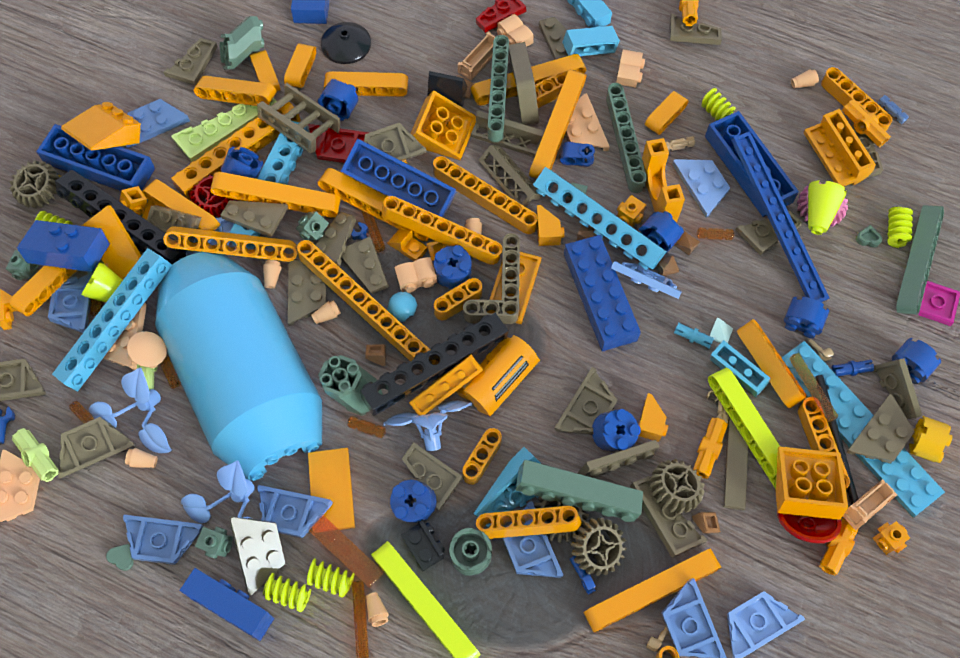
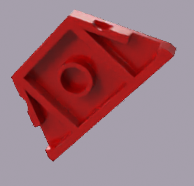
M309 124L310 133L321 125ZM331 128L327 129L316 138L315 152L317 159L345 163L357 138L364 142L365 134L368 132L340 128V131L337 133Z

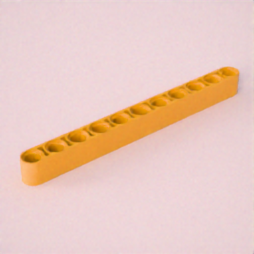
M302 240L298 243L297 250L300 261L409 361L414 360V357L419 353L430 351L423 342L309 240ZM305 250L310 251L309 253H303ZM318 262L323 263L322 265H316ZM330 274H336L335 277H329ZM344 286H349V287H350L349 289H346V290H345V289H342V287H344ZM357 298H362V299H364V300L361 301V302L355 301V299H357ZM371 310L377 311L375 314H369L368 312ZM385 322L391 324L388 327L382 326V324ZM397 335H403L404 338H403V339H397L396 336H397ZM415 347L418 351L411 352L409 349ZM431 360L432 365L439 364V361Z

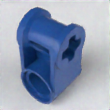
M564 142L561 148L560 162L564 165L589 167L594 162L595 148L591 144Z

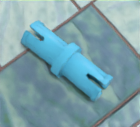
M678 322L674 334L689 339V342H696L710 349L714 337L699 332V329L695 328L694 330Z

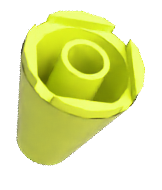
M820 180L809 184L808 229L811 230V233L822 235L829 229L847 193V190L844 191L845 187L838 183L826 181L825 184H819Z
M100 262L81 295L106 303L123 279Z

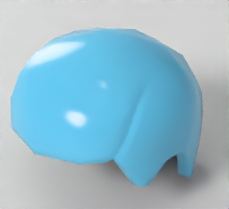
M398 292L390 298L387 311L398 321L404 322L407 318L414 316L417 309L416 299L408 292Z

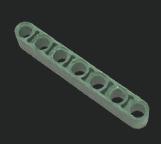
M498 35L493 41L488 114V139L492 142H499L504 136L509 39L505 35Z
M612 83L608 87L606 102L627 185L631 192L640 193L643 191L646 182L644 164L624 88L619 83Z
M922 206L897 300V313L919 314L944 217L943 206Z

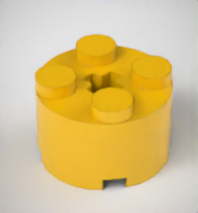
M922 416L923 419L920 418L914 428L915 432L912 435L914 444L909 443L908 452L923 459L941 463L944 456L943 450L952 441V435L949 434L951 426Z

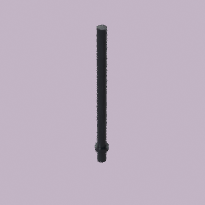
M823 375L815 376L818 386L816 390L820 393L830 430L838 451L841 453V458L850 480L847 491L852 505L858 500V495L828 394L829 386L825 384Z

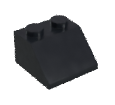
M429 71L427 96L434 90L457 105L463 106L468 87L464 78Z

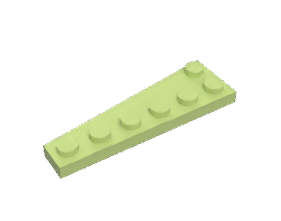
M273 98L269 105L272 106L277 101ZM238 104L232 107V110L229 112H221L217 114L216 118L209 121L206 119L194 128L189 127L171 136L172 140L189 160L193 162L207 151L216 147L221 141L229 138L234 132L246 126L248 122L258 117L257 106Z

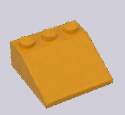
M433 90L424 100L411 134L427 151L461 160L475 126L476 116Z
M103 102L102 104L92 106L61 126V129L93 151L138 144L140 142L141 123L124 113L123 110L115 107L112 103Z
M779 446L776 476L777 513L840 520L848 509L841 453Z

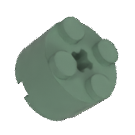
M465 528L458 531L452 538L449 547L451 563L458 572L466 576L477 575L483 572L490 564L492 556V545L488 536L474 528ZM470 548L471 551H474V554H467V549Z

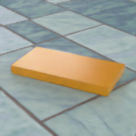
M110 205L106 206L82 226L102 229L110 245L101 259L108 268L124 280L142 255Z
M520 252L519 317L515 322L521 325L542 257ZM508 260L507 262L513 263V262H515V261H513V260ZM502 263L489 300H502ZM507 277L510 280L515 279L514 277ZM509 293L507 296L513 297L514 294ZM489 310L487 313L493 314L495 311ZM509 310L506 313L513 314L515 312Z
M340 448L308 452L311 496L330 499L333 502L332 506L313 526V532L320 533L355 528L349 449Z

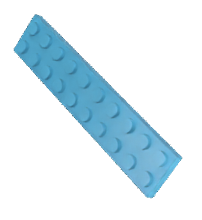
M803 341L781 358L806 393L807 398L814 397L819 400L825 414L820 393L816 390L818 386L815 376L823 375L825 384L829 386L828 394L841 439L850 447L870 421L873 414L815 351ZM905 448L901 450L891 464L882 462L879 459L865 458L864 455L856 454L879 481L883 479L897 494L895 497L897 501L913 518L945 493Z

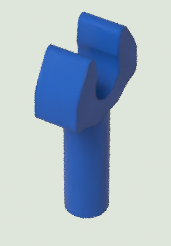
M358 222L361 231L356 232L353 229L351 234L353 240H363L368 237L366 235L368 227L366 224Z
M9 406L6 409V415L1 417L2 410L0 409V444H4L7 423L15 420V413Z
M576 556L570 558V561L581 579L584 590L588 595L595 592L594 587L596 586L590 574L587 575L585 570L579 568V564L574 561Z

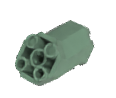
M257 16L246 17L229 34H221V38H224V41L220 42L219 45L221 63L226 65L223 66L224 70L235 69L252 52H260V48H264V39L261 37L263 22L258 20Z
M342 355L333 356L325 361L318 374L325 393L346 407L349 412L360 416L369 412L370 410L361 398L360 390H362L365 384L369 382L374 383L377 379L361 368L355 360Z

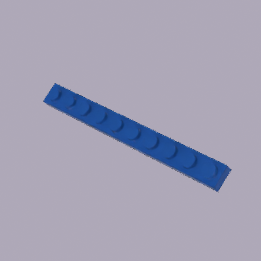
M750 131L734 137L731 141L805 296L819 302L830 299Z

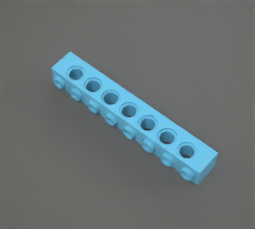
M280 133L257 179L287 185L291 171H294L296 161L303 153V148ZM234 224L230 233L259 237L261 234L250 229L247 230L248 228ZM231 241L232 245H237L234 241ZM252 243L246 245L248 249H253L255 246Z
M545 167L533 185L537 188V193L543 197L546 195L551 197L550 202L557 207L560 205L565 207L564 212L571 217L575 215L579 217V222L588 228L589 225L593 227L596 235H601L602 238L605 236L610 239L608 242L616 249L618 247L624 249L623 254L630 259H633V257L638 259V264L644 269L648 270L650 268L654 270L667 252L549 168ZM554 184H557L558 190L555 193H552L551 187ZM572 194V201L566 203V196ZM586 204L587 211L581 214L580 207ZM597 215L602 216V221L599 224L594 222V218ZM616 225V233L610 235V226ZM630 235L632 241L629 245H625L623 240L626 236ZM646 246V254L640 256L638 253L639 248Z
M147 248L52 375L66 386L78 392L173 265Z

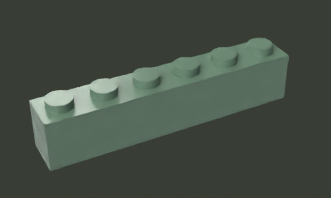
M524 460L519 467L516 491H520L524 495H535L542 497L546 501L554 500L561 502L565 506H576L584 511L599 512L603 516L618 517L625 522H634L641 515L643 491L529 460Z

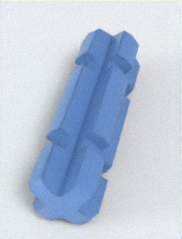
M884 95L879 99L878 103L882 107L885 106L884 109L894 118L897 117L896 120L900 124L907 121L909 116L905 112L902 113V109L893 101L890 102V98Z

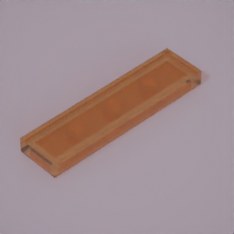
M324 515L309 530L369 588L384 574L369 557Z

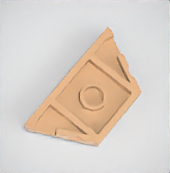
M586 93L578 99L565 134L569 142L591 144L593 147L603 148V151H609L610 146Z
M146 303L143 304L104 356V359L121 366H127L133 370L137 369V364L127 358V344L133 335L143 332Z
M2 450L0 458V522L10 521L18 515H24L34 510L40 478L31 466L27 467L21 458L7 450Z

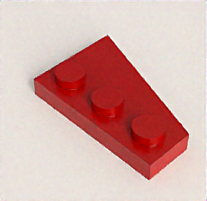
M495 0V4L492 7L485 9L476 18V24L486 33L497 27L500 21L513 14L519 16L527 12L526 5L520 0Z

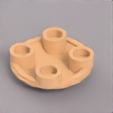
M147 331L138 332L128 341L127 358L140 366L153 369L163 362L167 354V348L163 339L157 334Z

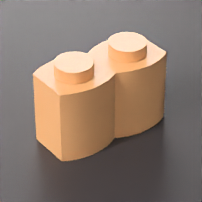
M513 14L498 23L497 34L507 36L509 45L525 42L527 47L533 44V33L517 15Z
M622 50L616 83L636 88L637 83H641L643 73L640 72V69L644 68L645 59L642 58L643 53Z
M431 257L395 266L396 276L402 292L411 293L419 287L430 288L437 283V276Z

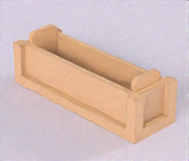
M490 32L486 33V37L462 62L458 63L459 74L471 81L492 59L495 36Z
M882 479L846 510L843 517L857 530L888 502L894 499L897 494Z

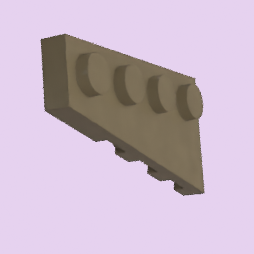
M649 476L630 485L633 489L643 491L642 508L672 558L708 541L703 535H699L690 520L687 521L676 510L670 513L669 507L663 509L661 502L656 503L658 498L652 496L653 490L649 489L651 484Z

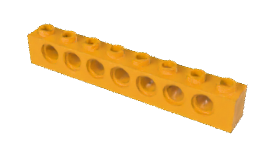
M288 102L277 111L285 115L294 106ZM299 113L290 120L300 122ZM257 117L253 121L248 122L239 131L234 132L229 138L221 141L216 147L207 151L199 159L191 162L189 166L177 172L171 179L176 189L185 198L190 200V191H193V185H198V181L203 180L204 177H209V174L214 176V173L222 172L221 167L229 148L235 147V149L239 150L240 147L257 153L278 138L280 132Z

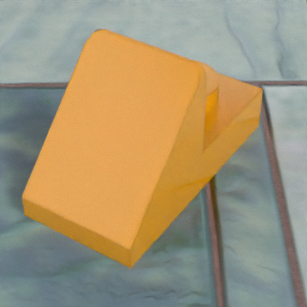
M398 230L387 242L388 245L412 261L421 259L428 251L426 245L413 238L412 230Z
M0 289V327L3 330L12 329V321H14L13 312L17 310L9 304L12 296Z

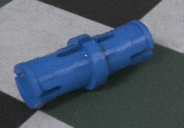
M871 359L859 362L849 361L846 364L832 365L831 370L836 376H856L858 373L873 372L874 364H870L873 362Z

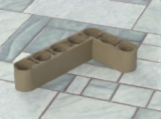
M525 42L510 44L509 56L517 88L521 123L524 125L539 123L535 81Z
M508 233L503 238L502 300L466 301L463 306V316L468 323L480 322L482 317L489 314L487 313L489 310L495 311L503 324H513L518 320L520 239L518 235ZM508 260H513V261H515V262L509 263V262H507V261H508ZM507 277H514L515 279L510 280ZM511 293L514 294V296L509 297L507 296V294ZM469 310H475L476 312H475V313H469L468 311H469ZM509 310H511V311H513V312H515V313H513V314H508V313H506V312L509 311Z

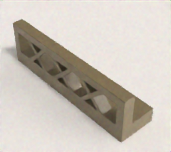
M478 110L476 124L472 130L471 137L535 157L545 131L504 119V138L499 142H492L488 139V113ZM478 128L486 129L487 133H477ZM516 138L519 139L520 143L515 145L510 140ZM532 143L537 145L534 151L528 149L526 145Z
M491 144L479 158V162L510 198L526 207L532 199L539 200L542 195L536 192L537 188L501 146ZM490 154L493 156V165H489L485 161ZM498 167L504 169V177L498 176ZM508 179L515 181V189L510 190ZM519 192H524L528 196L523 202L519 200Z

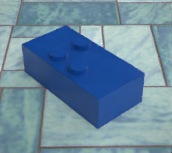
M292 0L291 13L293 22L327 24L330 0Z
M35 220L17 246V249L25 261L30 264L93 272L110 243L101 228Z
M196 568L193 569L179 590L196 603L258 641H261L275 619L266 610L249 601L248 598L250 596L243 591L238 590L236 593V589L223 579H220L218 582Z

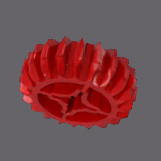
M209 174V177H204L203 180L198 181V185H193V191H190V201L214 217L218 216L220 218L229 200H240L212 194L210 189L213 176ZM203 197L206 198V203L202 202Z

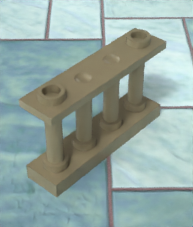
M286 83L284 84L285 96L272 106L267 105L263 101L257 104L258 118L312 154L316 150L317 137L329 128L337 133L340 131V118L298 91L295 87ZM289 101L297 105L285 115L277 111ZM302 110L310 114L298 124L290 120ZM315 119L323 123L312 133L304 130Z

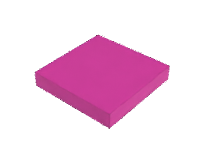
M927 281L918 315L951 326L954 323L960 291Z

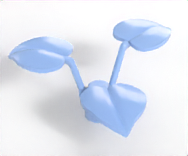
M142 368L127 373L121 380L125 393L137 402L116 413H112L111 407L105 402H95L89 407L93 420L102 417L115 428L117 427V421L114 417L135 406L141 411H149L142 423L143 429L139 431L141 442L146 448L156 453L172 451L162 429L153 423L147 424L152 412L155 411L154 406L161 401V397L156 390H149Z
M459 400L448 401L438 406V409L441 410L440 413L419 416L416 413H401L392 416L383 425L402 426L415 423L421 438H424L425 450L435 451L441 448L442 422L447 418L445 413L459 411L472 406V403Z
M238 460L221 467L217 471V479L225 490L230 491L228 494L210 505H206L204 498L198 494H188L181 499V504L191 519L198 523L208 522L211 518L209 509L229 497L235 502H243L237 516L242 518L246 504L250 501L248 496L255 490V487L250 480L245 479Z

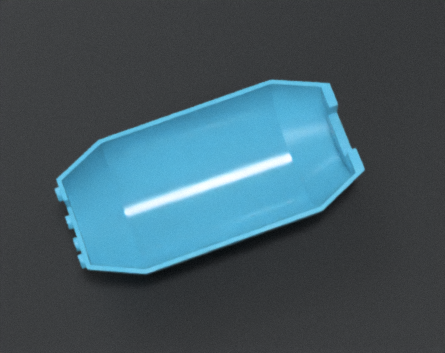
M198 252L172 264L173 266L158 284L155 327L166 345L170 361L213 454L227 465L238 460L245 479L254 481L262 478L267 473L265 465H272L279 458L296 453L299 448H302L304 453L316 451L322 445V399L261 280L225 254Z

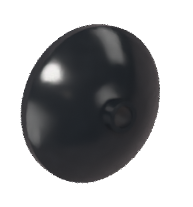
M353 22L337 23L329 27L321 38L323 54L329 60L339 64H351L360 61L368 54L371 48V38L368 31L363 26Z

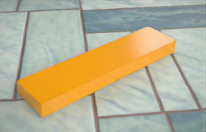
M471 354L409 401V404L418 415H425L482 372L483 368Z

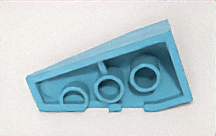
M525 447L508 462L475 510L474 514L477 517L484 513L511 511L518 506L523 507L528 500L539 497L524 495L522 492L516 491L518 471L523 461L529 460L540 463Z

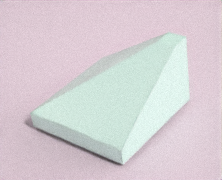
M717 318L710 336L714 337L713 341L722 343L723 340L728 343L733 328Z

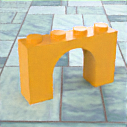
M665 139L646 141L642 161L646 172L645 183L654 211L669 212L677 223L685 198L680 184L667 186L665 166L669 151Z

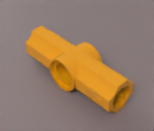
M680 0L679 11L682 12V21L686 26H692L697 23L699 0Z
M854 100L849 101L843 107L842 112L854 122L855 131L859 134H866L879 148L891 138L878 124L877 116L873 113H866Z
M711 418L706 434L700 442L697 451L698 456L693 470H697V476L708 479L711 475L714 462L721 452L722 440L728 426L723 419Z
M843 516L840 533L834 540L827 542L826 547L828 548L819 565L823 572L834 576L838 574L845 557L853 549L855 544L854 538L859 528L855 530Z

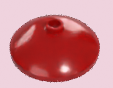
M777 513L780 524L788 533L799 540L809 543L830 542L839 535L842 527L841 519Z

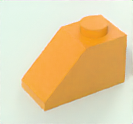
M537 205L538 246L560 245L561 238H564V227H561L560 220L543 206Z
M650 393L647 394L639 421L641 432L638 436L659 442L662 436H666L668 425L665 424L667 417Z

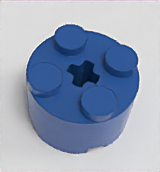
M336 79L330 80L318 99V104L337 115L340 121L348 119L358 103L356 88L351 84L347 85Z
M231 147L227 152L221 171L257 179L263 166V161L260 162L258 160L259 156L247 148L240 147L237 150L235 147Z
M667 211L652 213L638 230L641 234L666 250L665 254L669 252L684 233L683 228L673 220V216Z
M448 246L435 254L434 270L437 282L441 286L454 289L470 279L472 274L471 257L462 246Z
M793 297L784 318L785 328L789 331L798 330L803 332V335L808 338H815V335L822 333L829 309L825 310L823 308L824 304L815 299L802 297V300H796L797 297Z
M909 338L892 356V361L905 358L912 383L918 384L919 382H925L941 364V359L937 360L935 357L936 351L921 340L914 342L911 341L913 338Z
M624 409L600 414L596 417L592 426L594 432L592 436L595 444L600 449L610 452L631 448L636 443L641 432V428L634 416Z
M405 480L393 488L390 498L391 509L395 516L403 521L419 523L418 521L420 520L426 521L434 512L437 503L434 491L427 484L417 480ZM413 498H416V502H414L412 505L411 500H413Z

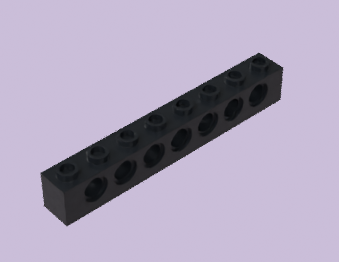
M70 170L55 180L57 195L70 202L75 208H79L89 218L95 216L106 206L111 205L137 249L142 253L148 248L163 257L170 264H174L186 257V250L169 248L165 245L163 240L165 233L74 170Z
M496 313L485 315L477 324H470L464 328L463 332L452 334L448 337L447 341L442 344L437 343L433 345L430 351L426 353H419L414 357V360L409 363L404 362L400 364L395 371L384 373L376 382L365 384L362 390H360L361 398L371 414L375 416L442 377L472 354L473 357H476L507 339L508 329ZM485 331L489 335L483 336L479 332ZM470 341L472 342V344L465 345L463 342ZM448 350H453L456 352V354L449 355L446 352ZM437 360L439 364L432 365L430 361ZM419 369L422 371V373L416 375L413 373V371ZM398 379L405 380V383L399 385L395 381ZM381 389L388 390V393L385 395H381L378 393V391Z

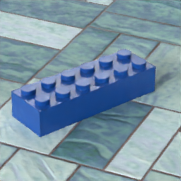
M737 111L710 123L705 138L762 217H765L767 214L731 141L734 137L750 131L785 206L795 201L799 191L742 114Z
M54 124L36 151L41 160L52 167L66 172L74 170L86 179L120 191L139 186L142 191L155 170L149 156L120 146L91 151L64 132L61 126Z
M358 138L341 169L343 174L386 196H395L444 218L457 192L455 188Z
M601 235L565 244V260L601 351L638 341L641 331L617 273L611 269L613 264Z

